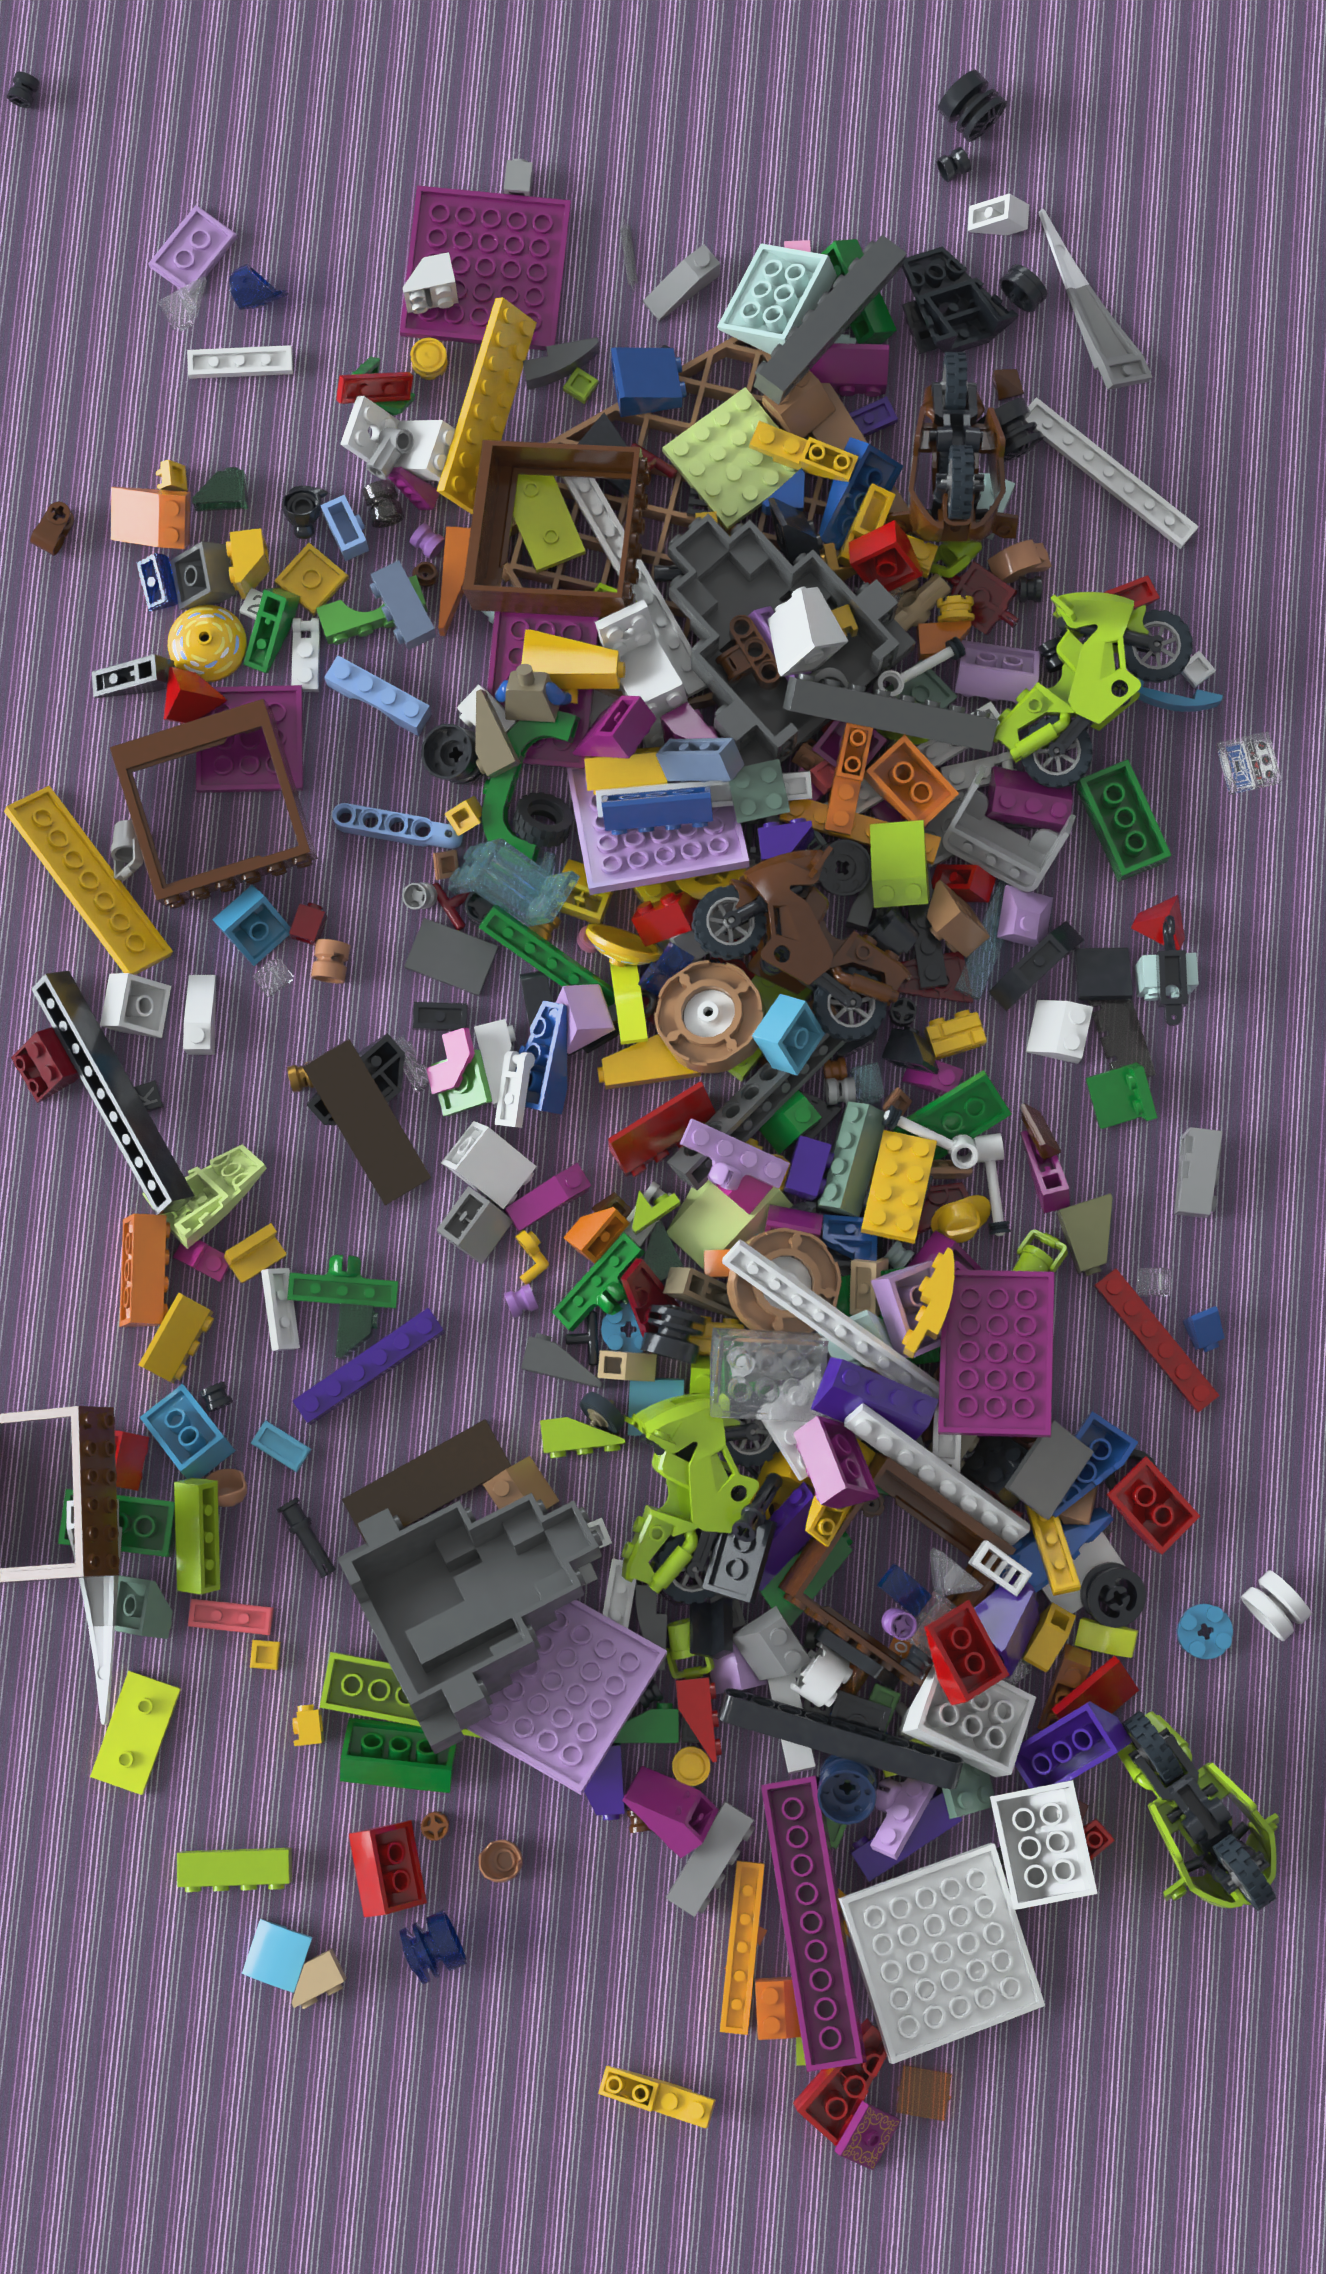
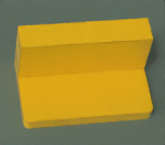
M272 1223L225 1251L224 1259L240 1283H245L261 1273L262 1270L267 1269L286 1256L285 1250L275 1237L277 1231Z

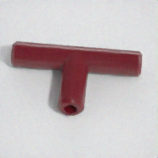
M637 443L632 444L631 447L641 448L643 457L647 458V469L652 470L656 468L671 479L676 476L677 469Z
M439 883L432 884L437 891L439 904L456 930L460 931L465 928L466 924L455 908L466 901L467 896L471 893L469 889H465L449 899Z

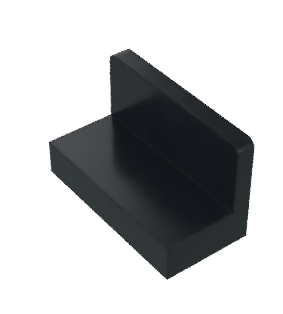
M722 1597L713 1603L692 1602L690 1604V1653L717 1660L732 1653L733 1599Z

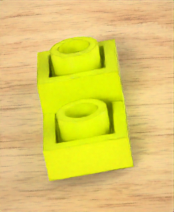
M1083 1617L1079 1622L1075 1646L1132 1658L1138 1630L1125 1626L1118 1628L1108 1627L1098 1621Z

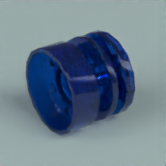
M444 1909L426 1917L428 1927L426 1932L423 1931L417 1922L412 1924L415 1937L412 1936L407 1927L399 1931L405 1958L411 1970L418 1976L423 1985L430 1982L427 1968L431 1970L435 1978L441 1976L438 1964L440 1962H443L450 1972L467 1964L462 1944Z

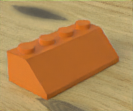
M134 1213L123 1219L119 1327L159 1326L168 1312V1306L164 1303V1293H167L169 1285L168 1276H165V1265L169 1264V1250L166 1249V1238L168 1239L170 1236V1223L166 1222L167 1215Z

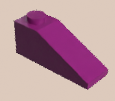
M1028 1131L1020 1132L1034 1187L1043 1213L1070 1207L1069 1186L1058 1156L1055 1155L1044 1160L1041 1158Z
M576 1163L506 1207L505 1211L518 1232L586 1194L592 1185L579 1164Z

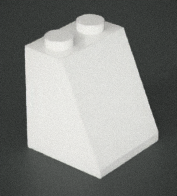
M804 586L796 589L791 594L792 598L775 608L776 612L768 619L780 676L815 671L848 642L818 587L806 588Z
M475 1121L472 1122L441 1162L451 1172L502 1209L515 1201L517 1197L516 1192L522 1185H526L532 1179L533 1171L537 1167L492 1129Z

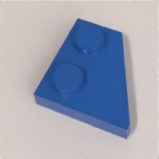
M823 1215L822 1241L827 1247L853 1260L877 1261V1236L861 1233L864 1217Z

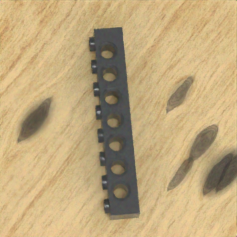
M825 1033L798 1076L774 1069L767 1062L705 1125L746 1143L846 1042L840 1039H833L831 1035ZM682 1146L667 1161L677 1176L697 1191L708 1181L712 1160L703 1154Z

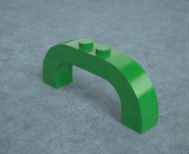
M558 711L555 722L518 721L509 730L507 735L521 764L494 778L487 779L484 784L483 794H485L482 806V824L485 836L494 851L513 865L534 871L541 848L519 838L512 831L508 821L509 807L525 755L534 743L545 738H555L573 744L580 718L576 715Z

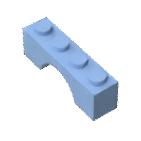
M338 655L324 677L329 688L350 699H358L375 707L393 720L395 724L417 736L420 735L432 715L430 705Z

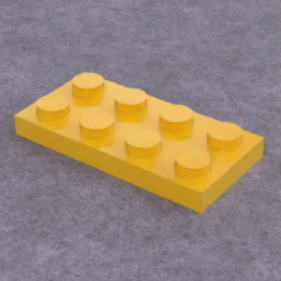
M883 1130L861 1233L915 1244L937 1141Z

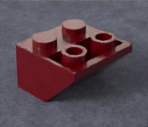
M52 1027L37 1031L11 1057L16 1069L21 1074L37 1103L74 1083L80 1077Z

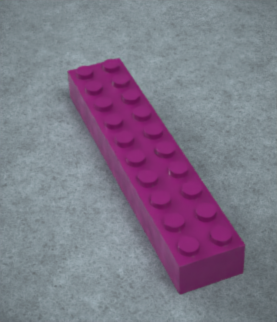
M817 1776L761 1785L807 2072L867 2062L842 1909L838 1900L840 1897L827 1819L819 1807L817 1798L819 1777Z

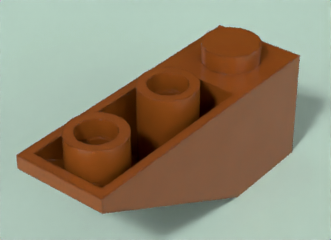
M1065 1643L1037 1725L1038 1729L1043 1730L1058 1721V1718L1051 1709L1086 1680L1091 1668L1092 1652Z

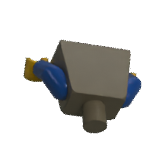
M521 664L517 667L516 671L510 673L509 680H504L495 692V699L498 702H505L506 720L555 722L560 705L578 704V689L561 690L555 683H552L548 673L535 672L531 665Z

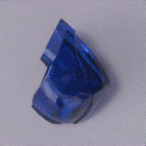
M248 263L235 269L229 278L232 298L240 310L266 306L274 300H279L289 295L286 290L278 291Z

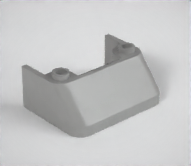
M982 765L943 836V845L950 853L973 865H979L991 875L1024 892H1031L1039 886L1068 838L1076 816L1070 815L1059 834L1050 829H1040L1035 832L1031 840L984 816L989 805L988 799L982 792L977 790L986 770V767Z

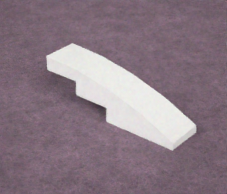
M794 1672L788 1676L767 1679L772 1700L802 1708L800 1694L790 1688L791 1682L794 1684L797 1682ZM781 1739L788 1774L816 1768L812 1748Z

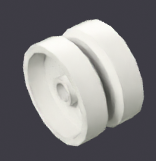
M1268 1570L1259 1579L1262 1591L1258 1588L1250 1587L1241 1596V1599L1265 1628L1281 1641H1285L1294 1632L1291 1621L1303 1624L1312 1613L1290 1585L1276 1573Z

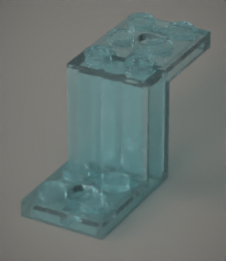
M500 838L475 846L472 845L464 854L463 859H465L462 867H458L451 875L450 881L452 883L448 890L455 895L474 891L492 905H498L529 927L553 922L580 876L573 871L552 875Z

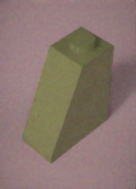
M1111 1193L1061 1209L1057 1212L1077 1274L1085 1272L1086 1276L1099 1273L1101 1272L1100 1267L1107 1263L1113 1200Z

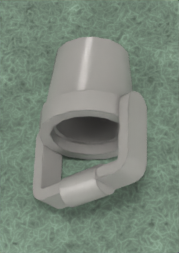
M132 820L117 822L113 832L111 857L114 861V878L122 881L128 879L143 864V855Z

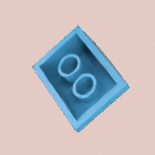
M181 1384L139 1417L187 1479L202 1478L236 1451L184 1384Z

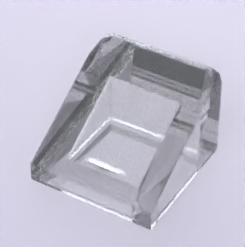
M279 958L269 960L252 976L267 997H271L294 979Z
M1139 1268L1138 1295L1171 1296V1270L1167 1268Z

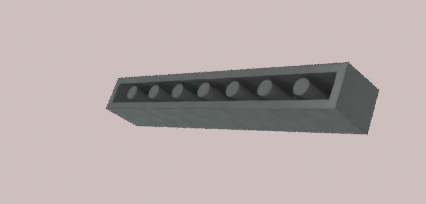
M881 235L876 242L872 240L866 246L862 258H855L848 268L849 272L845 276L841 274L833 284L832 288L834 289L830 293L826 291L817 303V308L815 310L809 309L804 315L803 323L800 327L794 326L786 337L787 341L783 345L779 343L770 355L772 358L768 362L763 361L756 369L755 375L757 377L754 387L779 405L901 269L907 253L884 235Z
M799 673L798 678L789 676L783 708L786 710L991 752L998 720L989 718V712L974 710V714L965 713V707L950 704L949 709L940 707L941 702L925 699L924 704L915 702L916 697L900 694L899 699L890 697L891 692L875 689L874 694L865 692L866 687L856 684H850L849 688L840 687V681L824 678V683L815 682V676Z

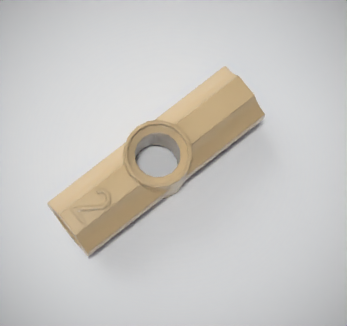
M934 574L917 591H909L901 596L898 600V608L894 619L905 631L912 626L925 623L930 617V610L936 605V600L947 596L951 592V588L941 576Z

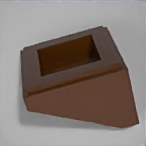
M998 369L993 371L992 380L999 401L1024 394L1017 369Z
M615 1192L591 1208L594 1212H599L614 1207L625 1218L632 1212V1209Z

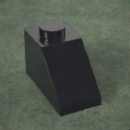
M904 1026V1029L892 1028L882 1058L896 1067L938 1074L939 1068L929 1042L919 1036V1031L908 1026Z

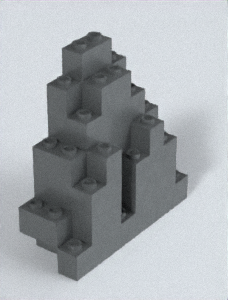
M707 514L703 518H696L689 525V530L685 534L676 535L668 544V557L684 574V576L678 575L670 583L669 597L690 619V629L700 639L692 648L691 669L712 691V700L719 706L714 718V729L718 737L734 739L744 766L779 759L780 764H782L803 743L810 740L832 719L784 709L783 703L788 681L784 676H781L780 684L772 690L761 688L752 673L735 683H728L727 674L721 665H717L715 659L723 652L735 646L730 638V622L735 616H748L754 610L771 606L773 611L776 612L775 608L790 600L792 598L791 594L796 589L804 586L806 588L818 587L831 610L848 604L858 626L857 636L851 637L850 633H847L846 638L848 642L817 670L828 667L836 668L844 674L848 686L850 684L866 687L865 691L874 685L883 672L891 670L914 650L916 642L894 619L898 602L877 579L871 584L867 582L862 585L856 592V596L814 550L808 554L802 553L793 562L794 566H792L751 520L744 525L742 523L738 524L730 532L731 536H729ZM740 625L734 631L739 635H743L749 630L747 627ZM752 648L748 651V654L752 657H758L762 654V651L759 648ZM766 670L762 673V676L767 680H771L776 677V673L772 670Z
M530 1493L476 1521L469 1507L464 1509L459 1500L405 1529L398 1515L392 1517L387 1508L359 1522L358 1525L366 1543L337 1558L434 1754L464 1740L465 1737L461 1730L492 1715L488 1705L493 1703L490 1695L513 1684L510 1674L540 1659L537 1650L541 1646L535 1631L557 1621L555 1610L584 1596L582 1585L586 1583L578 1568L602 1557L599 1547L603 1543L596 1530L590 1531L587 1525L590 1522L588 1514L584 1507L578 1509L575 1501L548 1513L542 1500L536 1501L533 1494Z

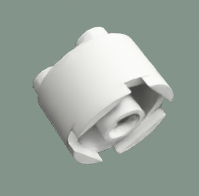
M818 1642L816 1645L820 1648L816 1652L813 1650L808 1652L811 1661L795 1671L794 1676L798 1679L796 1684L791 1682L790 1688L817 1707L823 1705L830 1707L838 1695L836 1690L841 1683L845 1684L849 1680L853 1670L849 1667L850 1662L822 1642Z

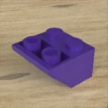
M805 818L790 820V824L780 825L779 822L763 824V827L758 828L761 860L765 861L781 854L806 850L815 838L812 821H806Z
M800 1135L783 1190L810 1202L819 1197L820 1194H823L827 1179L822 1177L824 1171L831 1167L834 1153L830 1152L832 1144Z

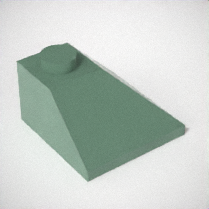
M119 1575L115 1631L168 1639L172 1626L173 1611L157 1583L152 1580Z

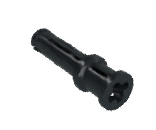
M776 1473L767 1475L751 1504L746 1505L742 1509L740 1520H737L732 1526V1532L739 1540L751 1542L755 1539L757 1528L765 1522L767 1508L773 1501L779 1488L783 1485V1479L780 1475Z
M296 1497L279 1507L277 1511L283 1514L289 1524V1532L297 1535L322 1579L328 1575L323 1564L329 1574L337 1569L311 1529L312 1520L310 1517L305 1516L298 1504L300 1500Z

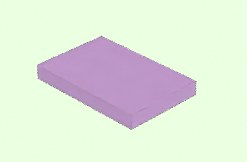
M195 205L148 264L155 272L191 296L238 237L228 227Z

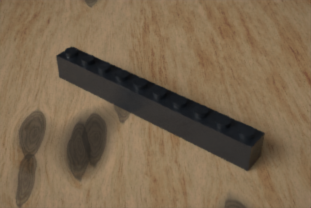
M69 971L45 974L31 990L156 1215L180 1210L195 1195Z

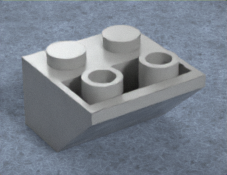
M468 1186L436 1230L438 1234L482 1265L513 1222L499 1208Z

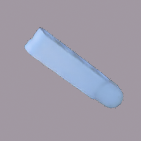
M348 803L337 805L332 812V818L336 827L344 833L422 847L430 845L446 849L459 847L463 839V834L458 836L452 825L433 822L425 817ZM350 813L352 818L347 823L339 822L340 815ZM368 818L378 819L375 827L368 828L364 824ZM396 822L404 824V828L400 832H393L390 828ZM421 827H427L431 831L428 836L420 837L416 834L417 830Z

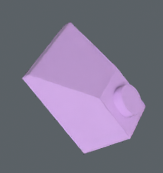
M1006 885L997 938L1035 947L1047 936L1053 898L1034 892H1024L1013 886Z

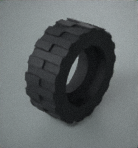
M532 792L519 799L512 819V825L515 828L516 834H519L520 838L528 841V843L538 847L552 848V846L557 847L561 843L566 842L574 816L572 809L561 798H557L552 794H545L544 792ZM531 815L545 816L555 824H542L534 820Z

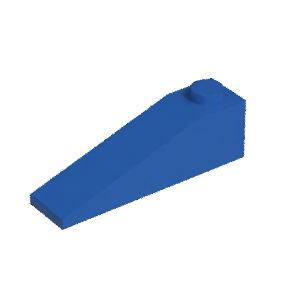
M852 437L849 438L844 451L859 456L849 482L833 480L818 533L822 542L826 544L834 543L836 550H839L843 545L870 485L873 483L891 491L903 468L902 464L871 444Z
M543 1001L530 1027L531 1035L526 1045H521L519 1054L530 1052L535 1057L534 1066L530 1068L525 1107L562 1115L567 1093V1005Z
M1093 1411L1087 1415L1074 1436L1094 1451V1453L1052 1514L1055 1518L1122 1467L1138 1444V1441Z
M1102 1507L1093 1509L1090 1525L1063 1524L1062 1520H1060L1073 1560L1080 1555L1079 1548L1084 1543L1094 1541L1114 1520ZM1031 1530L1012 1546L1016 1549L1013 1555H1021L1019 1564L1033 1573L1028 1582L1037 1593L1048 1585L1049 1581L1033 1531ZM1016 1571L1015 1574L1019 1577L1021 1573Z

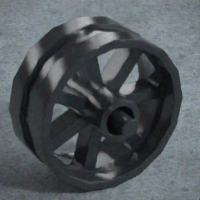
M1019 264L1012 265L1008 273L1004 274L999 281L1002 291L1010 302L1026 312H1034L1048 295L1044 284L1037 275Z

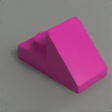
M201 1240L195 1242L188 1249L180 1243L173 1258L220 1283L230 1267L224 1259V1253Z

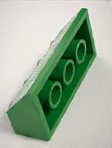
M349 1718L340 1758V1782L450 1793L457 1743L434 1754L420 1726Z

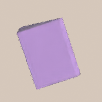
M599 984L562 987L556 1003L567 1005L568 1054L615 1030Z
M734 1642L732 1653L718 1660L713 1659L715 1667L710 1672L711 1682H715L716 1694L724 1693V1690L727 1688L743 1690L768 1684L767 1679L759 1681Z

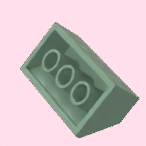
M849 1101L844 1106L831 1151L834 1153L831 1167L825 1172L824 1178L827 1179L823 1194H820L816 1204L818 1211L860 1217L862 1204L885 1127L882 1125L884 1111L870 1104Z

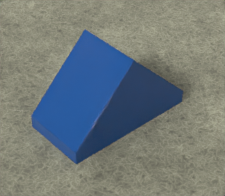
M802 468L762 503V512L765 515H771L768 499L773 497L803 511L805 472Z

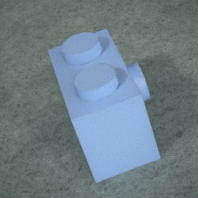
M345 495L320 505L324 518L345 561L369 551L366 538L362 532L365 526L359 514L354 516Z

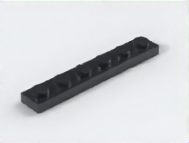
M928 863L930 901L928 904L907 905L909 921L920 933L913 946L921 990L948 985L942 944L930 931L932 925L926 917L933 896Z

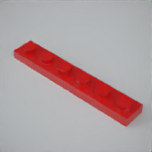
M1116 1268L1094 1285L1197 1413L1220 1396Z

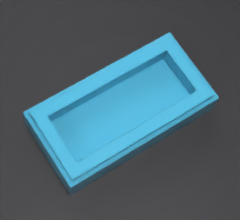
M266 1420L251 1442L252 1445L295 1472L299 1471L312 1450Z

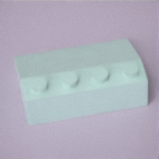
M760 244L717 326L718 330L771 354L779 343L783 345L787 341L786 337L794 326L800 327L803 323L802 319L808 310H815L817 308V303L826 291L829 292L837 277L829 256Z

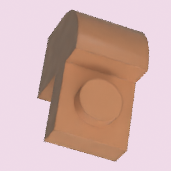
M1032 539L1011 545L987 560L991 572L1005 583H1013L1019 579V576H1024L1031 572L1046 571L1052 567L1043 543H1034Z

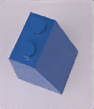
M611 348L612 373L620 417L682 407L683 398L687 397L685 382L679 381L678 373H682L680 357H675L674 348Z

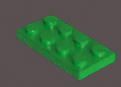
M982 1070L911 1114L907 1119L951 1140L958 1135H968L973 1139L1009 1117L1012 1113L986 1072ZM898 1126L893 1129L897 1133L919 1137ZM936 1145L933 1160H939L946 1156L948 1150Z

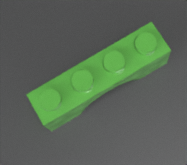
M417 576L408 577L425 611L428 612ZM338 600L316 608L328 645L332 643L334 645L343 644L350 637L356 635L363 637L372 634L374 629L381 627L392 628L395 626L393 620L387 621L381 607L370 612H359L349 608L342 600Z

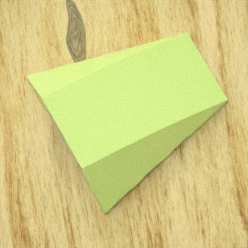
M243 1144L211 1159L210 1166L203 1169L195 1167L189 1170V1176L185 1177L195 1196L180 1210L160 1214L167 1215L166 1222L170 1223V1232L187 1249L217 1225L248 1193L267 1169L265 1164ZM142 1193L143 1196H144V1198H145V1199L147 1200V1202L150 1204V1202H149V1200L147 1199L145 1193Z
M708 1180L698 1191L693 1187L690 1189L665 1234L704 1270V1251L731 1249L739 1239L744 1242L748 1241L757 1234L765 1232L770 1204L791 1208L793 1204L779 1188L773 1187L749 1215Z

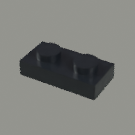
M414 1002L413 1030L455 1031L467 1028L468 1004Z

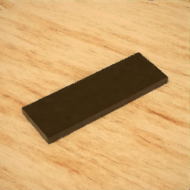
M350 1039L343 1041L302 1066L385 1206L431 1178Z
M484 1419L343 1498L342 1501L366 1543L358 1525L359 1522L388 1508L392 1517L398 1515L405 1528L492 1479L505 1469L511 1467V1464L488 1422Z

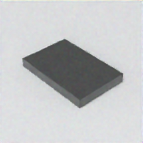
M424 918L404 967L418 974L480 996L499 947Z
M1051 1420V1438L1038 1437L1005 1485V1488L1041 1517L1049 1520L1094 1451L1055 1420Z

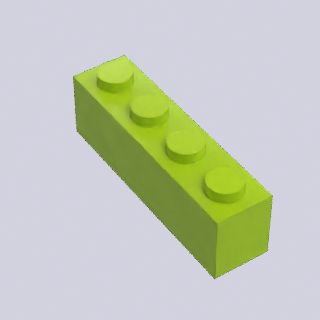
M201 1478L174 1482L177 1591L202 1595L220 1590L218 1481Z
M292 1847L180 1851L177 1853V1887H185V1892H200L203 1886H213V1891H229V1886L240 1885V1890H257V1885L268 1884V1889H285V1884L292 1882Z

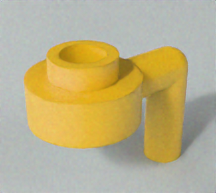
M522 1230L515 1238L536 1263L519 1277L526 1285L546 1270L549 1262L538 1247L541 1244L538 1237L532 1231L527 1233L525 1230Z

